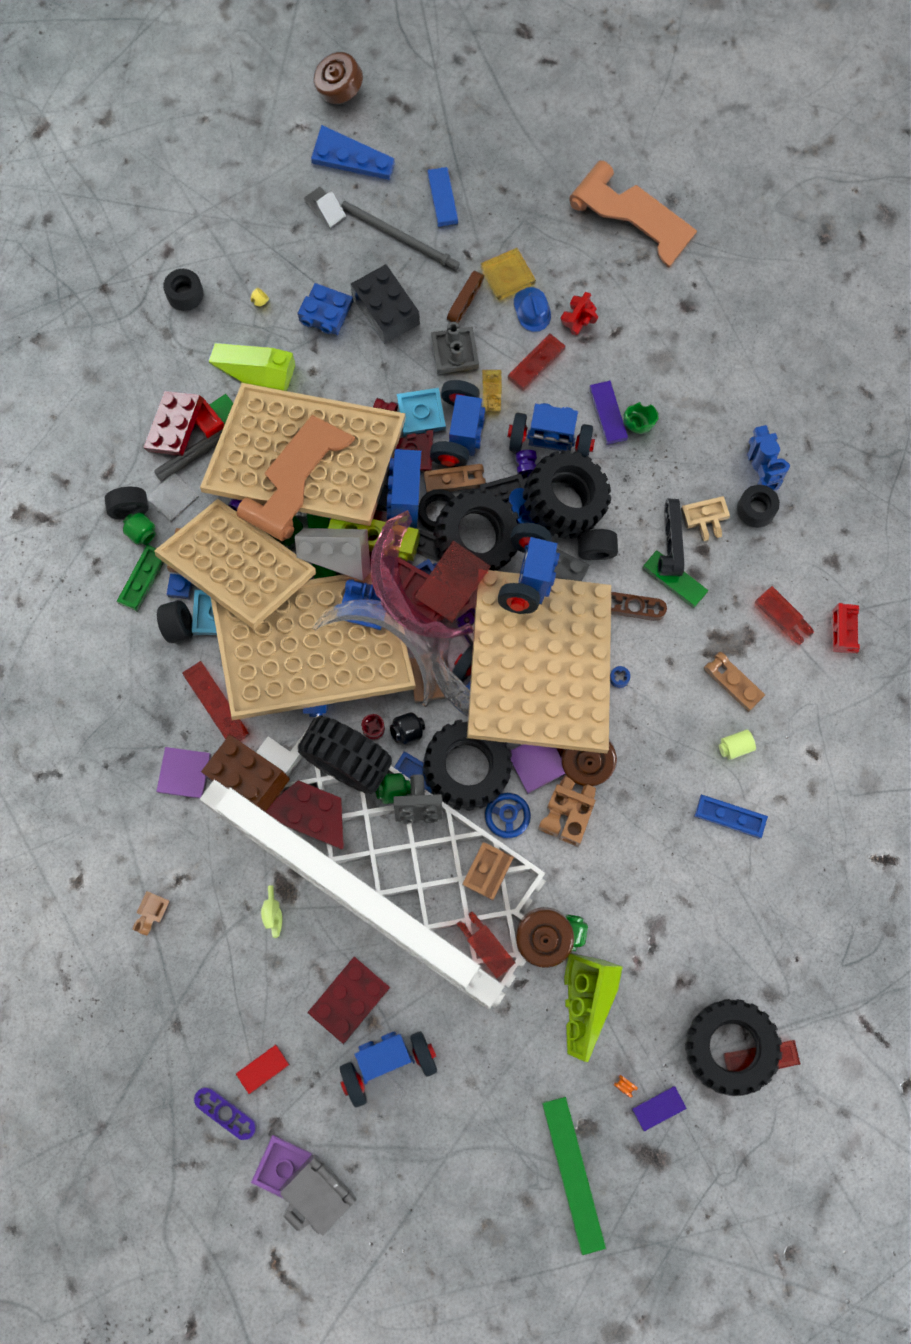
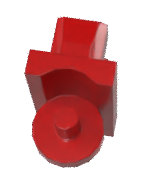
M585 292L582 297L574 295L570 301L571 309L574 311L572 313L565 311L560 318L562 325L569 327L573 335L577 336L583 325L587 326L588 323L595 324L598 320V315L595 313L597 308L591 301V293Z

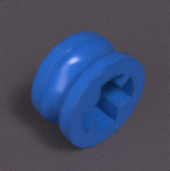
M623 666L615 667L610 674L612 686L615 688L625 687L631 677L629 670ZM617 673L620 675L621 673H623L625 675L623 678L625 679V681H616L615 678L617 675L614 674Z

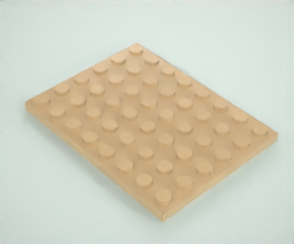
M241 383L201 483V492L238 500L248 497L259 504L265 505L277 489L264 473L310 416L314 415L353 435L355 440L342 450H329L305 480L303 506L298 512L370 526L389 471L390 458L394 456L406 415L405 413Z
M388 568L371 570L363 581L345 574L308 580L255 629L211 598L232 721L414 690L416 685L398 610L390 605V600L381 630L337 619L346 590V581L353 579L354 581L392 590Z
M479 569L467 738L607 754L609 751L611 585L555 578L549 597H544L542 605L539 604L535 612L516 614L505 610L499 605L498 594L503 585L518 583L520 574Z

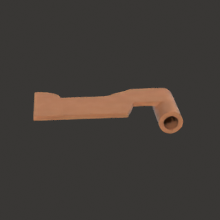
M598 161L570 195V205L577 211H584L589 207L601 217L629 221L659 244L657 247L658 255L669 268L697 233V230L637 185L620 195L606 185L614 175L613 168L605 161Z
M311 415L264 473L277 490L264 506L248 497L244 498L238 506L237 517L281 541L289 539L294 532L292 519L303 506L306 478L329 450H342L349 446L355 440V437Z

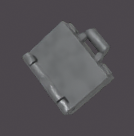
M314 1153L280 1188V1195L286 1202H290L283 1217L296 1231L311 1224L312 1229L322 1236L357 1200L355 1195ZM294 1208L305 1217L303 1221L292 1211Z

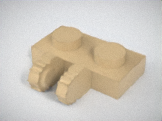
M724 496L681 507L686 528L699 526V532L703 541L709 540V532L706 526L709 523H712L715 537H722L719 521L729 519L730 517Z

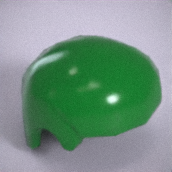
M641 402L628 406L623 414L625 426L637 434H645L651 431L659 419L658 411L652 404L643 406Z

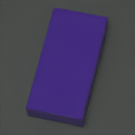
M672 1086L631 1109L642 1130L645 1132L687 1108L676 1087Z

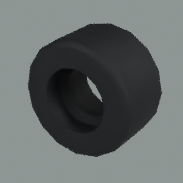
M185 268L176 269L170 272L164 280V293L169 304L176 310H192L202 302L204 296L203 287L199 277L192 270ZM183 286L191 287L186 293H176Z
M760 484L753 485L742 494L737 505V512L739 518L748 526L764 527L772 522L777 514L780 501L772 488ZM753 500L761 501L766 506V511H755L751 507L750 502Z
M594 529L578 535V555L581 559L607 560L617 556L618 539L617 533L614 531Z
M177 600L158 607V627L168 643H177L190 639L193 636L192 616L183 601Z

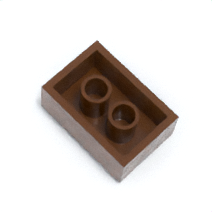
M230 734L201 771L210 781L216 780L227 789H233L264 812L268 810L290 780L283 770Z

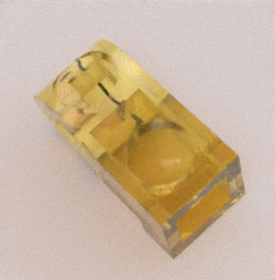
M482 370L483 407H486L485 411H501V370Z

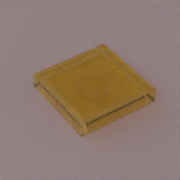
M518 248L480 263V268L498 300L536 283V279Z

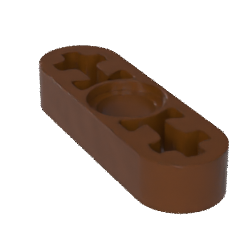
M475 270L471 273L450 308L447 321L460 323L483 283L484 274Z
M611 592V599H615V603H617L614 608H611V614L658 621L666 614L667 605L661 599ZM626 600L624 604V610H622V605L619 604H622V601ZM631 601H636L640 604V610L633 612L629 609L628 604ZM645 603H647L648 605H647L646 608H651V609H647V610H646V613H643V610H644V608H645ZM654 605H658V609L662 611H659L658 614H654V610L652 608L654 607Z

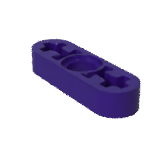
M210 1087L202 1088L196 1092L194 1103L199 1110L240 1140H247L254 1136L257 1125L252 1117ZM210 1093L209 1099L214 1103H217L218 1099L221 1101L214 1109V1113L210 1111L213 1108L211 1104H201L203 1101L200 1097L201 1094L206 1095ZM223 1106H228L232 1110V1117L228 1121H223L219 1117V1110ZM237 1114L241 1116L238 1119L240 1123H250L248 1127L251 1130L250 1133L241 1134L242 1128L237 1124H234L233 1128L230 1126L236 1119Z

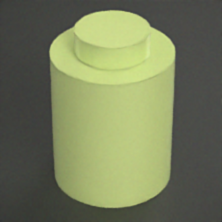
M746 729L722 738L719 750L723 757L731 760L755 751L756 744L751 732Z

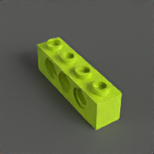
M331 518L328 529H367L368 538L372 535L378 536L374 541L368 540L369 552H373L374 555L379 557H386L387 555L395 558L398 556L406 562L407 560L414 562L421 538L419 529L372 519L371 525L367 526ZM392 540L400 541L395 546L389 545Z

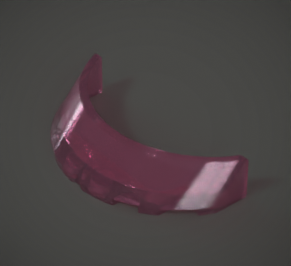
M406 510L389 519L382 527L371 555L372 584L377 597L381 600L383 608L401 626L422 636L446 639L473 633L470 623L460 628L445 626L441 622H435L426 617L410 601L400 580L398 556L402 539L412 522L409 511Z

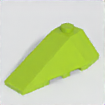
M215 343L209 359V364L225 374L233 376L241 381V383L283 391L288 390L296 366L293 353L269 347Z
M570 953L568 956L564 975V983L568 985V999H565V1007L569 1008V1022L566 1024L568 1055L584 1062L589 1061L618 992L623 966Z

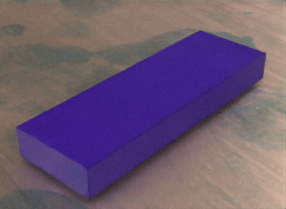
M611 381L590 385L589 389L606 445L626 441L628 436Z

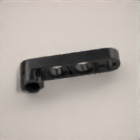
M667 498L664 506L667 556H659L657 570L659 575L681 577L684 572V549L679 499Z

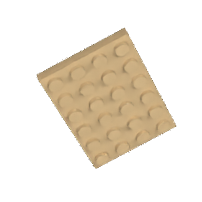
M219 499L215 500L154 550L156 557L253 629L316 574L315 567L305 560L297 558L294 552L266 532L237 517V512Z

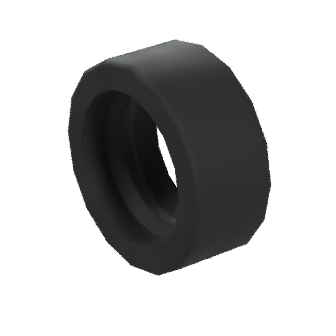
M120 487L113 489L105 495L106 511L110 518L124 520L129 514H145L149 509L146 491L139 487Z
M433 489L421 498L418 506L419 519L427 530L433 532L437 525L435 521L428 518L426 514L427 506L437 500L448 503L452 498L456 497L450 491Z

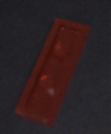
M549 333L508 374V379L524 391L565 350L566 346Z
M795 1040L782 1042V1045H780L782 1060H779V1069L801 1065ZM756 1047L723 1053L726 1069L728 1071H741L747 1068L755 1058Z

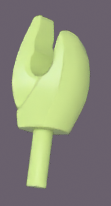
M270 885L268 886V899L262 905L261 917L265 928H271L272 937L277 938L282 928V912L279 908V901L274 899V887Z

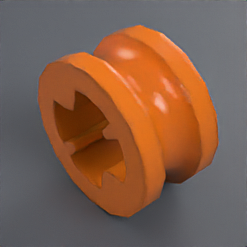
M619 1075V1082L613 1085L632 1098V1091H637L638 1087L622 1075Z

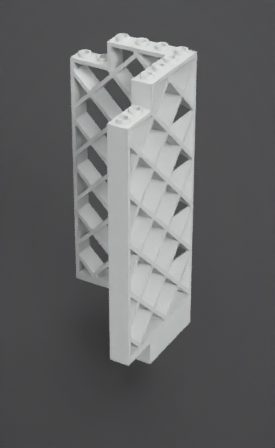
M268 736L256 753L283 770L289 777L303 758L298 753V744L302 737L293 749L288 751ZM391 766L386 774L401 772ZM315 767L317 778L300 780L311 786H318L323 791H325L324 785L340 783V781L332 776L322 777V771ZM213 780L200 800L218 817L483 1007L489 1009L491 1006L496 1008L505 996V993L502 992L505 986L509 988L516 978L513 972L517 966L522 968L526 963V960L518 952L512 916L519 921L523 918L524 915L519 912L520 910L524 912L533 901L529 898L533 891L539 892L546 882L543 879L545 872L444 802H442V811L446 813L450 836L414 842L412 824H407L409 844L375 849L370 817L395 813L394 805L368 809L366 793L360 791L363 810L342 814L343 822L358 819L365 820L369 851L335 856L333 846L327 844L328 858L292 831L294 830L283 826L233 789H227L216 780ZM297 781L288 782L278 797ZM425 790V795H432L427 790ZM452 818L472 832L455 835ZM482 838L493 847L513 856V860L521 865L510 867L506 875L530 871L537 878L516 909L510 910L504 878L500 888L505 911L469 917L465 889L462 886L467 875L462 876L456 843ZM451 844L457 877L421 883L416 850ZM411 851L417 884L381 890L376 857ZM371 858L376 891L338 864ZM458 884L464 918L428 924L423 890ZM418 891L424 925L385 897ZM506 917L512 953L477 959L471 923ZM466 924L472 959L432 932V930ZM515 959V962L500 983L481 970L479 965Z

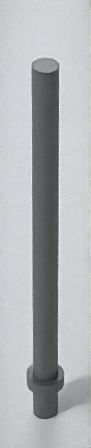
M345 200L342 202V209L440 261L441 265H447L455 270L459 268L460 262L450 258L449 254L437 251Z

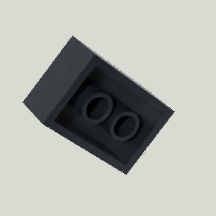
M387 264L350 284L353 299L384 344L420 325L419 310Z

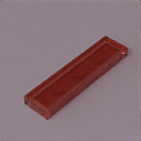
M201 661L182 672L225 739L230 734L241 741L250 735L240 719L232 721L229 702Z

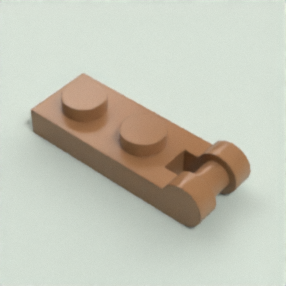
M473 464L425 471L426 493L433 489H444L450 492L472 488L480 489V485L486 483V479L483 478L484 467L482 464ZM468 475H474L475 479H469Z
M718 652L714 656L715 660L711 663L708 662L704 666V670L749 712L765 694L733 665L724 653ZM720 666L726 670L723 674L718 671Z

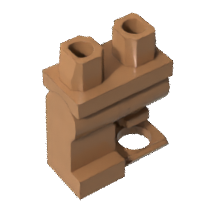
M564 776L560 784H557L547 806L550 810L549 815L542 819L538 830L557 837L561 829L560 817L565 815L568 818L559 840L579 847L596 802L594 799L596 788L587 784L583 786L580 794L572 790L575 784L573 780Z

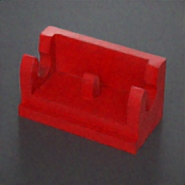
M838 603L833 609V652L856 654L859 652L858 605Z

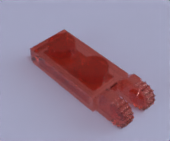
M773 586L755 601L785 633H788L789 637L796 644L801 645L804 642V638L793 628L796 624L807 636H811L814 633L812 627L803 619V616Z
M472 911L468 916L479 929L476 933L472 935L468 927L461 921L456 925L466 936L467 942L497 979L516 963L489 928L483 925Z

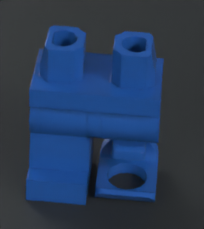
M767 425L756 427L753 430L754 436L748 441L750 449L747 456L749 461L752 460L754 470L758 472L760 479L757 485H766L773 490L780 489L790 464L785 459H777L780 447L777 442L778 437L776 433L770 434Z

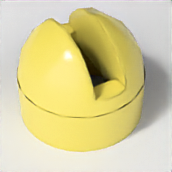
M256 288L252 292L250 300L254 302L255 306L260 307L266 304L269 298L260 288Z

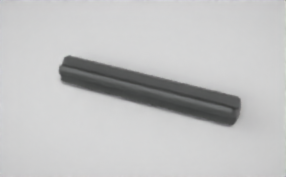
M223 429L207 439L205 437L186 449L183 456L177 455L156 468L154 473L160 481L164 480L217 446Z

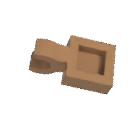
M146 891L136 912L142 916L136 920L132 930L147 936L153 921L160 923L170 901Z

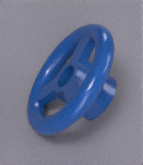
M501 793L496 800L488 803L486 806V824L499 837H517L527 829L530 823V808L527 802L517 794ZM506 799L517 802L516 805L505 804L501 808L495 806L498 802ZM523 809V822L514 830L513 822L516 820L518 812ZM510 811L512 817L506 818L504 812ZM492 813L498 815L505 823L506 831L500 830L495 826L492 820Z

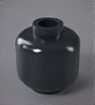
M413 712L395 717L390 725V733L395 742L398 741L402 745L420 740L423 736V730H425L423 719L421 717L418 718Z

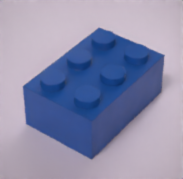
M395 449L394 458H390L387 520H391L393 524L417 529L421 451Z

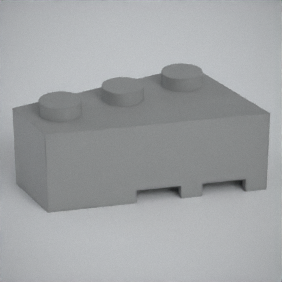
M303 528L295 535L296 554L299 559L362 581L371 572L367 529Z

